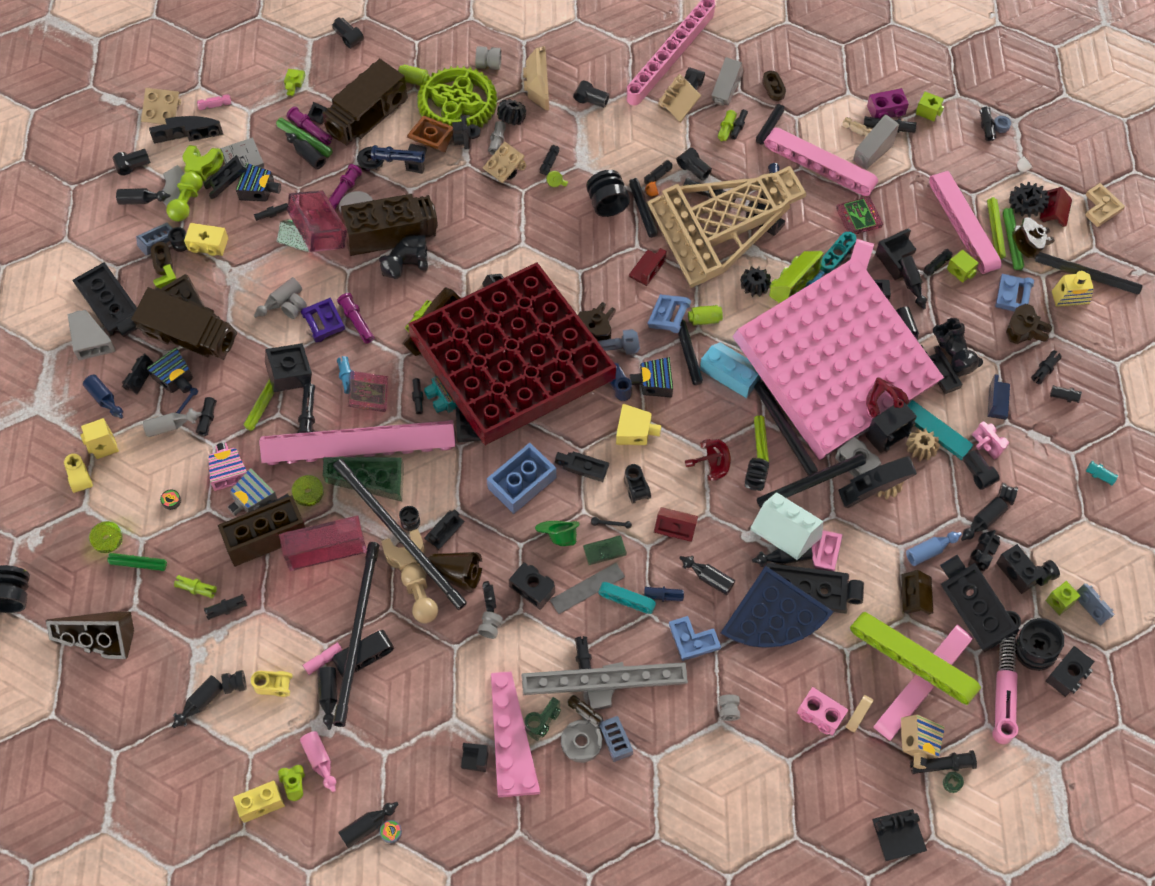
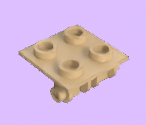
M679 74L674 78L673 83L668 86V89L665 90L664 95L659 98L658 104L661 107L665 106L679 122H682L701 97V94Z
M145 88L141 122L166 124V118L176 117L177 106L181 105V99L178 98L179 92Z
M504 142L488 160L483 169L501 183H504L515 168L518 170L526 168V163L523 160L525 156Z

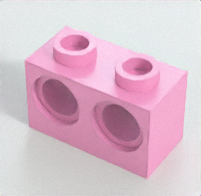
M812 687L797 713L805 722H812L818 726L821 732L833 736L846 716L848 709ZM808 704H814L818 710H810ZM826 716H833L836 722H829Z

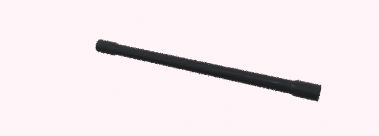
M342 459L336 461L333 467L341 477L352 486L446 594L457 610L464 608L467 601L451 586L353 474L349 466Z
M369 542L367 546L366 562L345 669L333 719V725L337 727H344L346 725L349 709L348 703L375 563L380 547L376 542Z

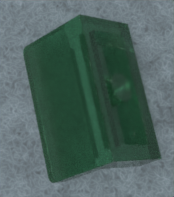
M286 219L280 221L277 242L309 252L312 240L319 236L320 229Z

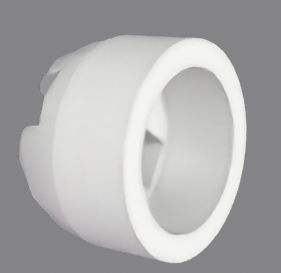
M1024 156L1017 162V167L1022 172L1032 168V165Z

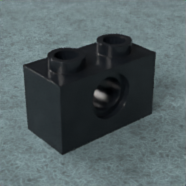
M1018 544L1002 553L996 562L1021 594L1035 586L1043 576Z
M525 562L509 579V587L539 610L555 594L554 581L548 576H542L536 567L527 565ZM531 582L538 583L536 587L529 586Z
M1073 646L1045 682L1065 697L1070 692L1074 694L1082 685L1079 683L1080 679L1083 677L1086 680L1092 673L1093 669L1090 667L1095 661ZM1068 669L1072 670L1075 676L1070 675Z

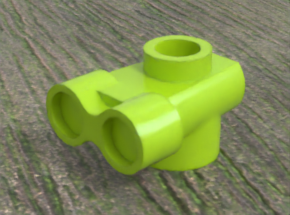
M295 765L290 769L281 768L278 771L279 781L284 785L287 799L290 801L301 799L303 797L302 779L305 776L303 766Z

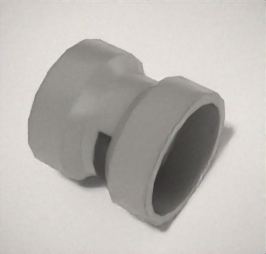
M294 293L289 297V301L281 306V309L289 318L295 319L298 316V312L306 308L307 304L299 295Z
M484 612L482 616L483 622L479 625L477 632L486 638L495 639L498 635L497 628L501 625L503 618L493 612Z
M722 695L719 697V705L721 706L719 718L721 720L735 721L740 719V711L737 707L740 704L739 696Z

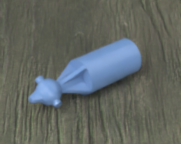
M950 532L947 537H932L906 550V556L909 562L916 566L941 554L949 543H956L962 533Z

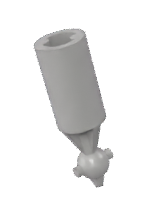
M292 277L273 291L265 305L257 307L254 317L265 316L267 310L280 308L285 302L289 301V297L292 294L301 292L302 287L299 282Z
M190 408L186 415L178 413L166 414L143 421V428L147 437H152L176 430L186 421L195 424V421L202 413L193 411Z

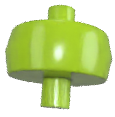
M551 171L546 177V181L551 187H558L560 185L566 187L568 181L563 180L561 173L558 171Z

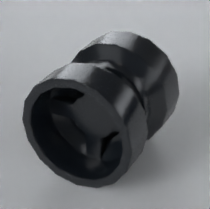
M175 227L168 233L171 245L177 252L187 250L184 242L187 233L181 227Z
M413 506L403 507L399 512L402 528L406 531L418 529L420 526L418 510Z
M1052 560L1044 562L1042 566H1036L1043 574L1037 583L1039 586H1043L1049 580H1055L1060 577V571Z
M243 670L236 671L232 675L230 673L221 675L225 694L232 693L234 689L238 691L247 689Z

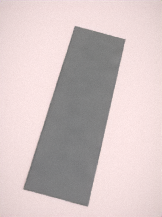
M614 563L555 596L550 601L558 614L596 594L602 582L613 584L624 578L625 575L617 563Z

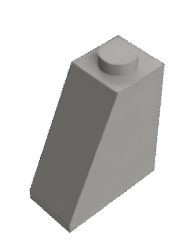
M725 57L711 95L714 103L724 106V104L729 105L743 75L742 62Z
M884 115L856 148L853 160L858 165L868 169L893 146L899 124L889 116Z
M86 310L67 314L73 351L78 360L116 352L111 339Z

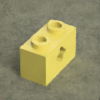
M190 223L184 242L188 251L193 253L200 252L213 256H223L228 235L225 228Z
M104 418L81 426L83 434H80L82 442L86 445L89 454L93 453L96 459L119 452L115 437Z
M275 781L233 797L239 817L244 823L285 807L279 787Z

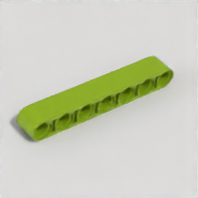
M862 612L850 626V630L855 636L965 705H969L981 689L980 684L975 679L866 612Z

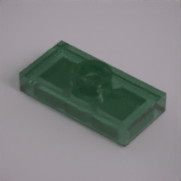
M621 535L583 545L588 565L627 555Z

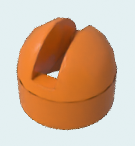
M655 181L646 185L645 191L648 196L659 195Z

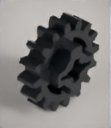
M1030 182L1027 185L1020 183V188L1015 186L1014 191L1010 192V208L1015 209V214L1021 212L1022 217L1025 214L1028 215V218L1031 217V214L1038 216V212L1044 213V208L1048 207V191H1043L1044 186L1037 187V183L1031 185Z

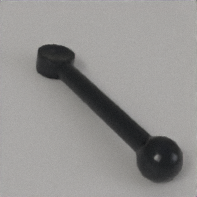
M597 517L591 519V524L594 526L606 524L625 526L627 529L632 527L630 521L599 520Z

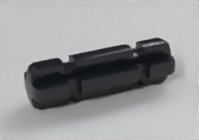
M551 145L543 161L544 164L540 167L541 174L548 175L559 153L558 146Z
M669 160L664 161L662 165H659L650 172L651 174L644 177V183L649 184L657 181L673 168L672 162Z
M949 249L942 251V254H939L930 262L931 264H927L924 267L923 272L927 276H931L934 271H937L946 263L945 261L952 258V251Z

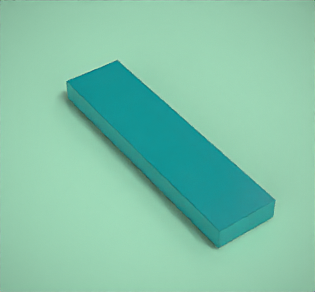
M914 400L907 405L917 416L915 427L922 432L925 428L928 433L934 431L933 437H938V443L960 460L973 448V443Z

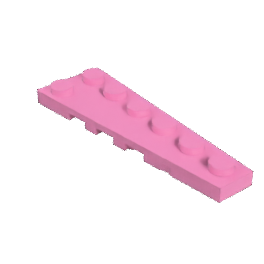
M512 672L491 673L498 797L540 794Z

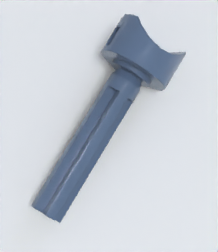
M633 329L623 330L622 338L598 341L605 351L623 348L626 351V355L636 354L640 349L638 334Z

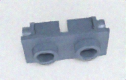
M1084 583L1077 590L1080 595L1078 601L1101 626L1115 614L1113 609L1104 600L1101 601L1099 599L1100 596L1092 588L1093 586Z

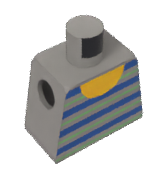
M250 468L231 489L230 493L235 501L227 508L234 516L243 509L249 513L268 504L267 501L276 500L277 496Z

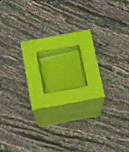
M170 264L163 267L166 275L153 280L155 287L161 289L176 280Z

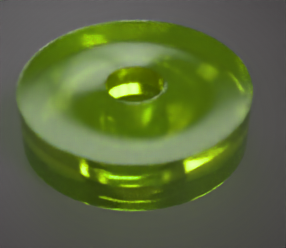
M305 475L294 482L292 495L299 505L313 506L322 499L324 488L317 477ZM311 489L310 492H308V493L305 492V490Z
M110 521L98 523L92 528L89 535L91 545L100 553L115 551L123 540V534L119 526Z

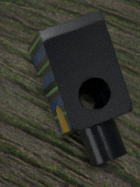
M246 163L247 170L241 175L236 187L239 200L266 202L271 192L277 194L281 192V183L274 182L271 171Z
M176 347L147 367L151 378L170 393H174L178 389L183 393H187L192 388L189 381L193 379V376Z
M670 357L643 362L640 364V374L629 375L632 385H641L642 395L669 398L673 396Z

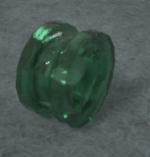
M949 772L943 779V787L949 793H957L964 785L963 777L957 772ZM951 778H953L954 781L958 782V784L955 787H953L951 783H948V781H950Z

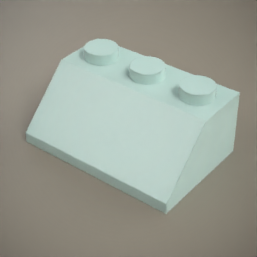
M776 492L763 504L751 526V531L798 560L822 538L823 521Z

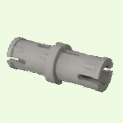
M502 121L495 123L494 132L490 136L491 143L488 152L492 155L495 154L504 141L506 124Z

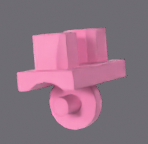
M982 422L972 433V436L979 442L976 448L978 450L984 448L995 460L1006 449L1009 442L1005 437L999 438L995 434L997 431L993 424L987 425L985 422Z

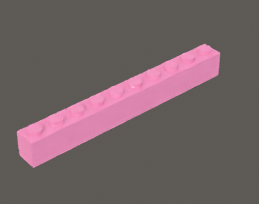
M453 420L262 436L259 440L262 463H267V465H276L280 461H287V463L291 464L306 459V462H314L318 460L317 458L334 460L339 456L350 459L364 454V457L375 456V453L392 455L397 451L408 454L413 453V450L420 449L422 452L433 451V448L450 450L452 447H455L456 443Z

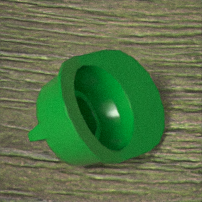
M545 521L537 524L535 530L548 533L555 545L573 546L577 542L576 528L580 523L577 521Z

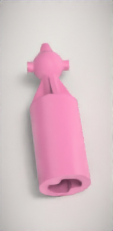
M318 732L307 733L300 738V742L313 770L324 778V786L335 792L336 779L330 776L331 761Z

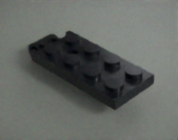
M105 262L72 280L110 336L114 335L113 331L117 329L123 337L137 330L136 324L131 320L137 307ZM115 309H119L118 312L113 313Z
M955 555L940 565L949 578L941 583V586L984 653L1020 631L975 563L966 568L959 556ZM974 590V593L968 596L967 591Z
M766 563L768 568L833 612L846 614L847 602L855 605L863 603L864 582L861 580L848 581V573ZM821 589H827L828 593L822 594Z

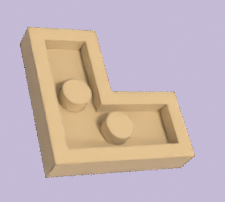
M1101 183L1086 193V196L1096 206L1087 211L1085 216L1097 227L1122 212L1125 208V205Z

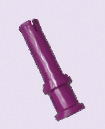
M296 106L289 109L286 115L288 120L295 122L298 128L307 130L327 146L331 143L330 140L333 137L310 121V117L307 114L301 113Z
M349 164L345 175L340 177L339 185L324 205L327 211L333 213L349 188L354 187V182L358 176L362 175V170L358 166Z
M342 294L337 299V303L344 309L345 316L351 319L365 344L371 343L375 337L359 313V306L355 305L352 300V294Z

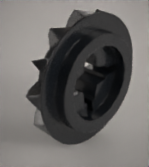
M373 146L362 149L357 155L358 165L362 169L366 168L369 171L371 169L377 170L379 166L382 167L385 161H368V158L371 159V149Z
M485 581L482 587L486 610L494 613L496 600L493 584L490 585L489 581Z

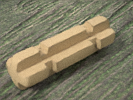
M849 117L843 120V127L850 128L851 131L861 136L865 135V138L872 130L871 128L867 129V126L857 121L853 122V119Z

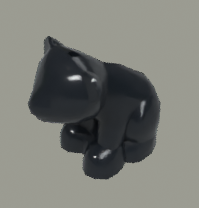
M407 235L398 242L388 256H381L379 261L382 275L398 279L402 276L404 264H415L421 270H428L425 235Z
M957 318L947 319V322L934 326L933 334L936 336L939 346L945 349L952 357L951 366L957 376L960 377L970 374L982 366L983 359L978 357L974 351L967 349L964 337L965 325L960 323Z

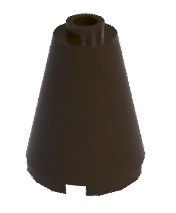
M438 553L427 557L450 584L468 592H472L471 589H476L482 575V568H479V562H483L480 553Z

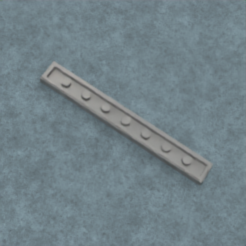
M685 662L522 673L521 675L523 695L682 685L688 683Z

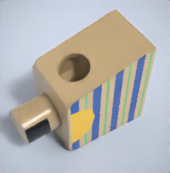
M919 715L901 717L902 750L904 753L914 756V768L926 769L927 759L938 758L940 755L944 726Z

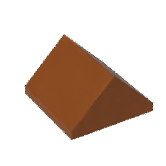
M422 116L407 134V138L446 153L453 134V127Z

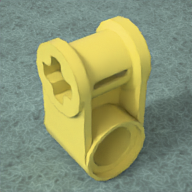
M78 454L68 455L64 460V465L73 493L93 487L81 457Z
M257 671L251 676V684L257 694L287 697L290 696L289 683L293 674L285 671ZM259 680H266L264 685H256Z

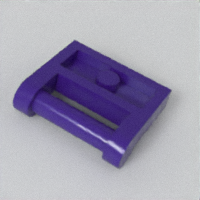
M331 297L301 310L302 317L306 318L315 342H321L324 338L345 330V326ZM316 312L324 326L322 330H319L312 316Z

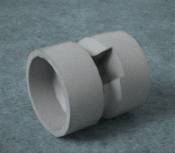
M477 46L476 68L486 69L488 66L491 70H500L501 48L491 47L488 50L487 47Z

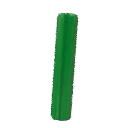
M110 553L107 559L110 565L165 571L167 566L165 559Z

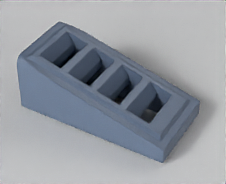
M165 223L136 236L138 248L146 256L151 254L153 244L170 241L168 234H165L164 231L169 233L173 228L168 223Z
M616 716L603 721L599 727L613 762L632 756L633 749L619 717ZM616 723L617 727L609 730L605 729L606 726ZM616 731H619V733H620V734H617V735H614V736H611V737H609V735H608V734L613 733V732H616ZM619 738H622L623 740L615 744H612L611 742ZM625 745V748L621 750L615 751L614 749L619 746Z

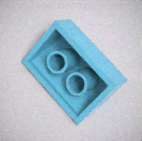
M721 342L712 345L701 358L700 371L745 398L753 391L755 384L762 379L748 358Z

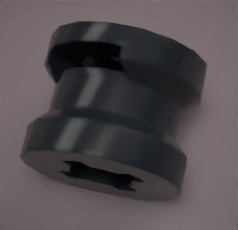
M1002 482L997 497L1013 505L1018 487H1010Z

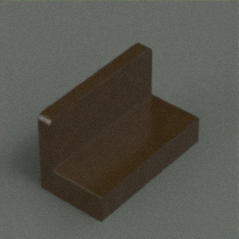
M920 570L901 574L903 612L909 614L923 611L929 615L933 614L932 577Z

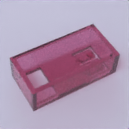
M323 190L289 193L287 212L310 252L345 248L347 230Z
M358 515L279 534L283 556L290 571L363 554L367 551Z

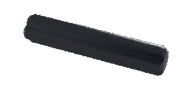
M777 104L757 135L756 143L764 144L765 139L784 112L785 107L783 105Z

